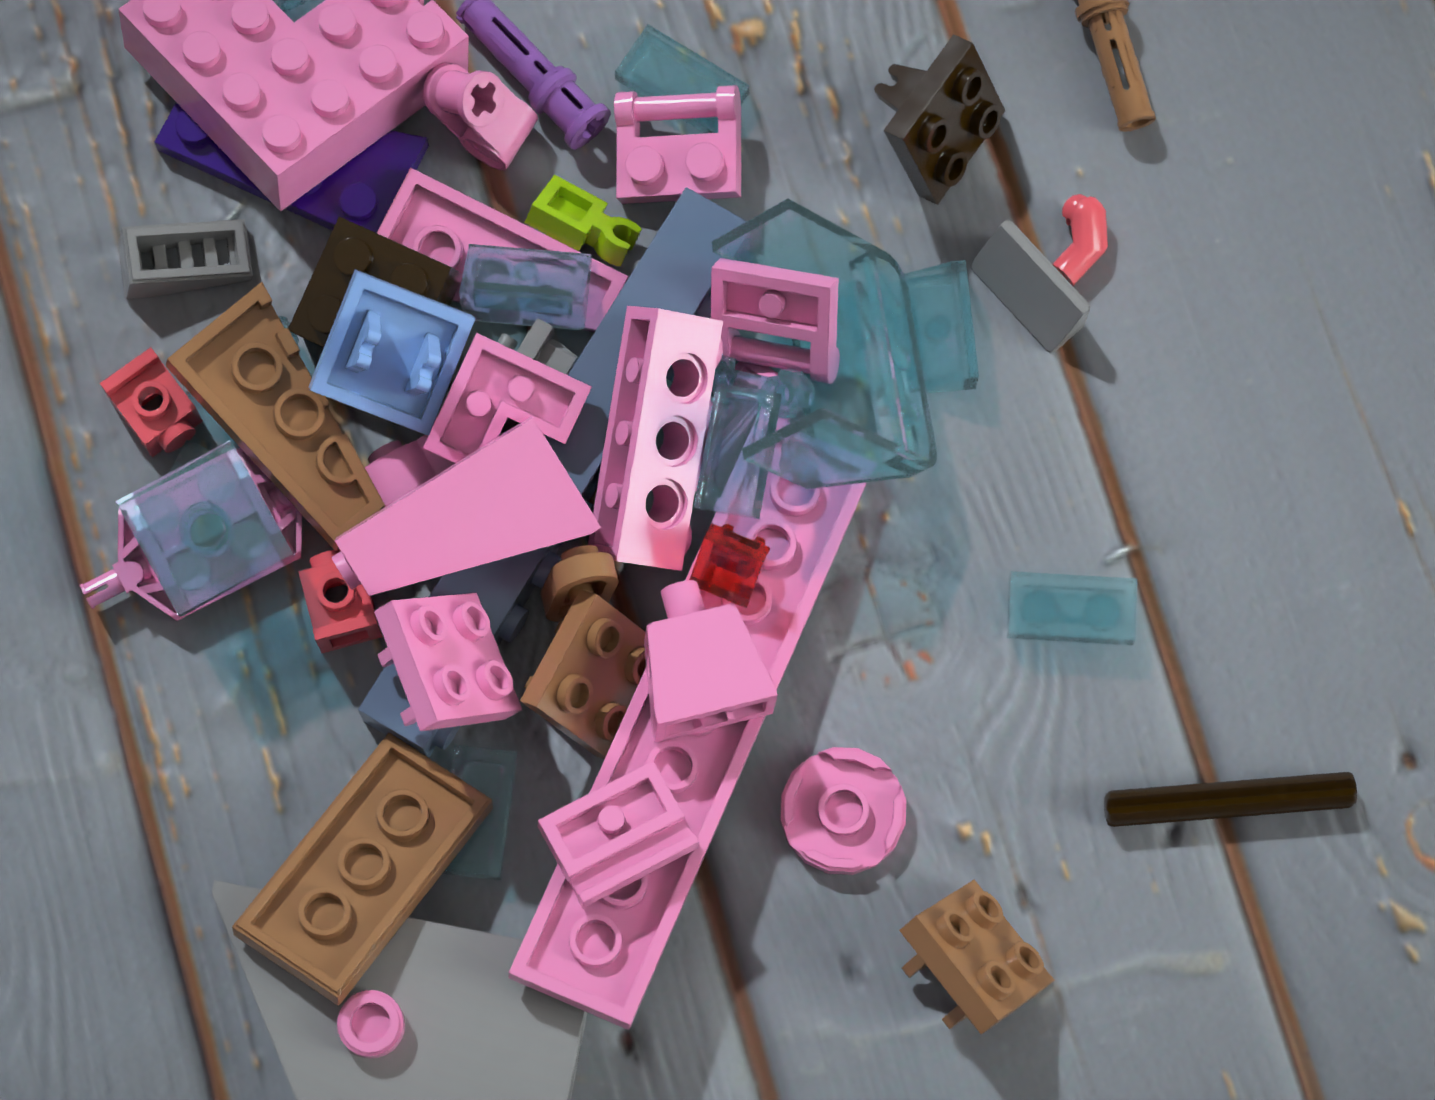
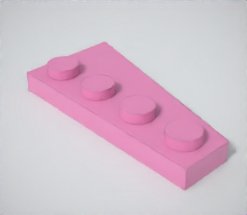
M411 167L377 231V234L442 262L462 273L464 276L452 300L454 302L535 320L539 318L544 322L594 333L629 276Z

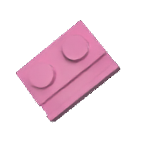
M654 760L538 820V829L568 883L572 885L582 908L697 849L699 845L697 836L689 828L684 813Z

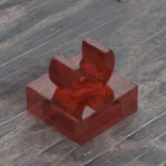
M711 523L702 541L689 580L697 581L699 589L747 609L755 593L771 547L766 546L765 540L757 536L755 540H751L732 532L734 526L730 524H724L720 527Z

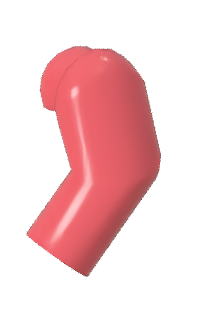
M1082 194L1073 195L1064 203L1062 216L1066 218L1067 225L1071 226L1073 242L1052 264L1072 286L1098 261L1108 247L1106 210L1095 197H1087Z

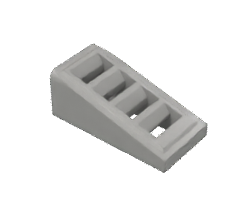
M245 219L127 226L121 229L118 249L125 299L156 297L252 280L253 273ZM226 239L230 265H219L215 241ZM201 244L204 266L194 267L191 245ZM176 248L179 268L168 269L166 249ZM151 252L153 270H143L141 253Z

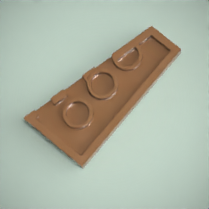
M260 282L168 357L166 367L326 542L337 551L339 547L335 543L336 537L383 509L385 504L347 435L342 434L331 414L328 400L325 396L310 391L308 386L312 377L299 355L300 350L288 328H284L271 305L273 300L263 282Z

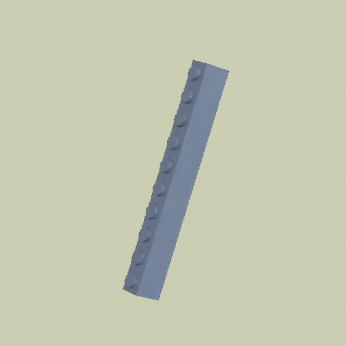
M687 187L682 192L568 376L590 385L592 388L566 444L544 435L592 513L594 504L590 503L589 500L598 485L627 306L659 308L711 318L712 266L720 258L749 262L754 248L748 245L750 235V223ZM672 365L669 367L666 379L671 382L674 379ZM563 542L443 575L429 597L477 593L481 605L489 617L490 628L497 646L500 645L503 639L511 643L517 637L528 618L529 610L523 607L536 586L540 589L543 588L551 568L561 561L560 556L556 553ZM394 663L384 667L358 708L363 722L385 735L391 733L428 758L436 746L445 750L454 739L460 726L420 731L417 722L404 726L400 713L410 707L409 701Z

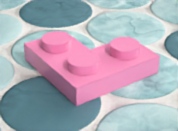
M476 333L423 448L457 463L499 437L507 418L521 423L529 417L534 418L544 435L566 444L592 386Z

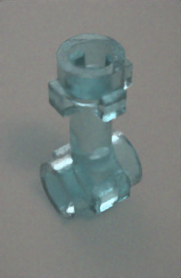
M722 355L721 361L715 369L711 402L728 404L731 394L760 400L764 407L772 412V416L784 419L796 418L798 412L804 411L813 405L815 388L811 380L804 376L802 371L780 369L778 375L767 377L735 370L736 358Z

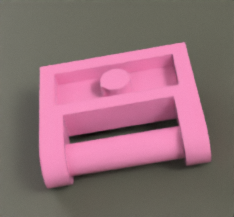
M737 85L718 86L716 93L638 97L635 91L617 92L615 94L614 115L617 125L616 198L622 204L677 201L686 187L707 199L741 198V98ZM718 117V133L640 137L641 121Z
M720 258L712 266L711 319L723 321L721 332L723 353L719 364L733 366L736 361L806 373L810 374L812 381L832 384L837 376L840 362V352L836 347L839 278ZM737 329L811 342V346L808 349L741 337Z

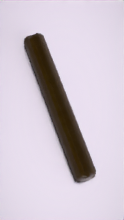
M1338 772L1112 790L1106 793L1104 797V814L1109 826L1119 827L1345 809L1352 807L1356 803L1357 788L1352 773Z

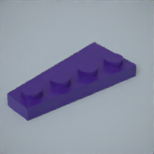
M176 102L154 141L157 150L271 202ZM390 131L285 209L330 230H333L340 216L377 233L410 167L417 170L429 147L428 138Z

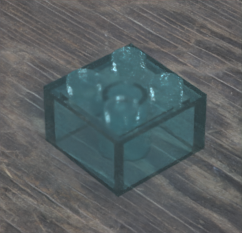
M231 440L116 501L180 617L294 556Z

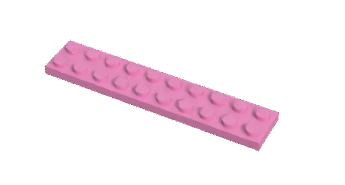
M761 411L686 580L698 582L705 610L727 604L737 607L777 691L865 490L877 458ZM645 669L590 793L654 760L684 813L689 828L699 840L698 848L585 908H582L572 885L568 883L557 864L510 968L509 979L627 1030L630 1029L766 716L654 742L647 671Z

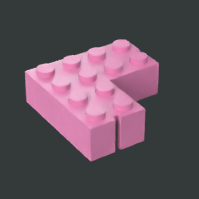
M130 0L119 8L124 48L280 212L424 107V83L428 74L435 66L441 63H454L463 67L468 72L469 36L434 0L425 5L424 0H325L295 22L273 0Z

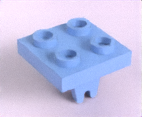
M355 269L308 387L310 391L429 436L476 318L471 314Z

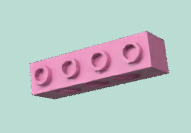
M627 306L593 515L602 528L590 534L588 545L596 546L599 552L611 554L614 561L682 571L684 556L688 552L692 541L690 520L694 495L702 480L700 459L704 435L712 419L713 408L710 398L714 374L723 353L721 339L722 320L659 308ZM672 365L674 379L672 385L668 388L666 376L669 367ZM662 427L664 433V440L661 448L658 451L656 447V437L658 431ZM652 490L654 501L652 508L647 513L646 498Z

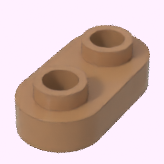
M583 545L566 550L560 556L561 561L551 568L541 590L546 618L555 622L564 620L580 589L598 594L609 603L619 582L613 556L609 553L599 552L598 548L594 545Z

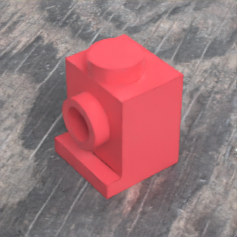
M151 347L100 383L110 402L152 458L162 450L170 453L181 448L195 435V427L203 422L194 404ZM159 394L163 396V402L158 409L148 411L142 408V406Z
M340 549L337 551H325L311 557L309 560L311 568L298 571L315 641L321 653L383 637L374 613L376 609L372 596L368 595L362 584L351 590L331 558L339 553ZM345 585L348 588L347 596L340 602H330L325 598L327 589Z

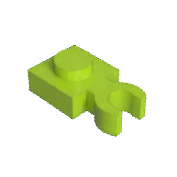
M555 174L531 205L524 222L577 251L586 243L593 247L598 256L604 261L619 267L623 264L628 251H632L642 231L636 223L629 219L606 215L604 212L608 205L607 202Z

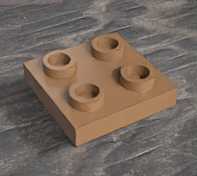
M580 589L564 620L559 621L554 631L556 635L535 674L527 680L524 686L526 690L520 702L593 755L605 759L646 669L644 648L646 632L598 594Z
M975 879L916 915L899 930L917 953L901 968L908 978L928 967L957 1003V1006L941 1019L949 1030L968 1017L982 1035L1055 981L1045 969L1043 960L1037 950L1022 940L1003 916V910L998 901L991 894L983 891Z

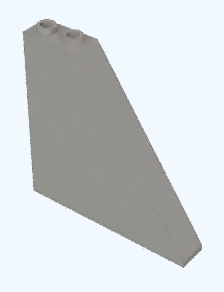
M214 880L211 893L296 1100H571L588 1012L508 978L510 968L523 939L408 917L338 1006L233 935L232 926L262 889ZM376 990L389 995L396 1001L404 1015L405 1030L401 1042L392 1052L379 1058H364L354 1054L345 1046L338 1033L337 1019L341 1007L351 996L361 991Z

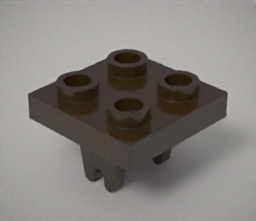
M954 34L927 71L893 64L888 68V72L892 80L897 83L893 86L879 83L874 88L878 98L896 111V114L883 131L918 196L937 205L949 188L961 180L966 171L967 163L983 141L995 133L1000 124L1001 116L1005 112V108L974 44Z

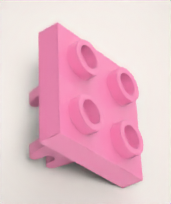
M477 593L391 600L374 611L387 644V648L378 654L379 661L382 667H387L394 663L410 707L400 713L404 726L417 722L420 731L505 720L522 710L513 687L512 676L504 664L490 628L489 617L483 609Z

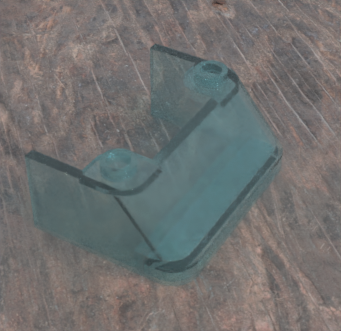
M789 198L711 242L713 253L725 259L839 278L836 347L840 352V362L834 382L832 384L815 382L811 380L810 374L797 372L804 417L742 448L743 460L806 489L910 478L934 466L937 460V447L906 277L896 260L886 251ZM792 339L793 346L810 349L811 342Z

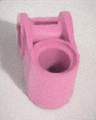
M441 63L430 71L425 80L423 97L430 113L434 114L460 140L461 145L472 156L492 168L505 171L536 124L538 115L524 101L516 97L502 83L499 77L492 72L477 70L468 73L458 64Z

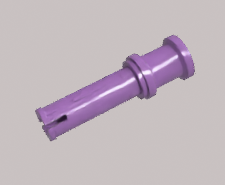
M465 0L457 10L456 14L458 16L456 19L464 24L528 90L530 107L538 114L545 113L565 133L564 141L571 149L581 148L600 133L609 121L611 111L605 104H595L575 83L577 80L576 74L571 69L563 66L555 67L491 0Z

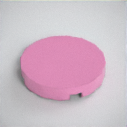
M832 747L809 757L792 771L781 794L780 824L788 845L805 864L827 874L854 875L876 867L894 851L906 825V797L897 777L881 758L859 748Z

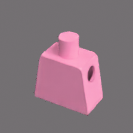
M695 580L680 581L663 588L660 593L668 619L652 622L647 625L644 640L654 742L773 714L778 696L776 687L737 607L727 604L705 610L698 582Z

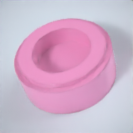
M366 990L354 994L343 1004L338 1015L337 1028L342 1042L354 1054L364 1058H379L389 1054L399 1045L404 1035L405 1019L401 1008L389 995L376 990Z

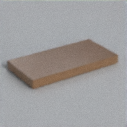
M388 733L232 926L233 935L339 1006L492 811L493 800L396 736Z

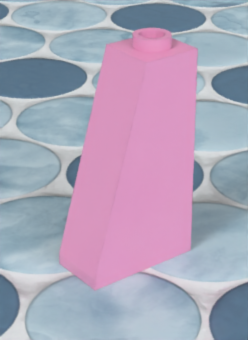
M529 417L336 537L335 543L339 547L340 552L331 558L351 590L362 584L368 595L372 596L590 535L602 527L533 417Z

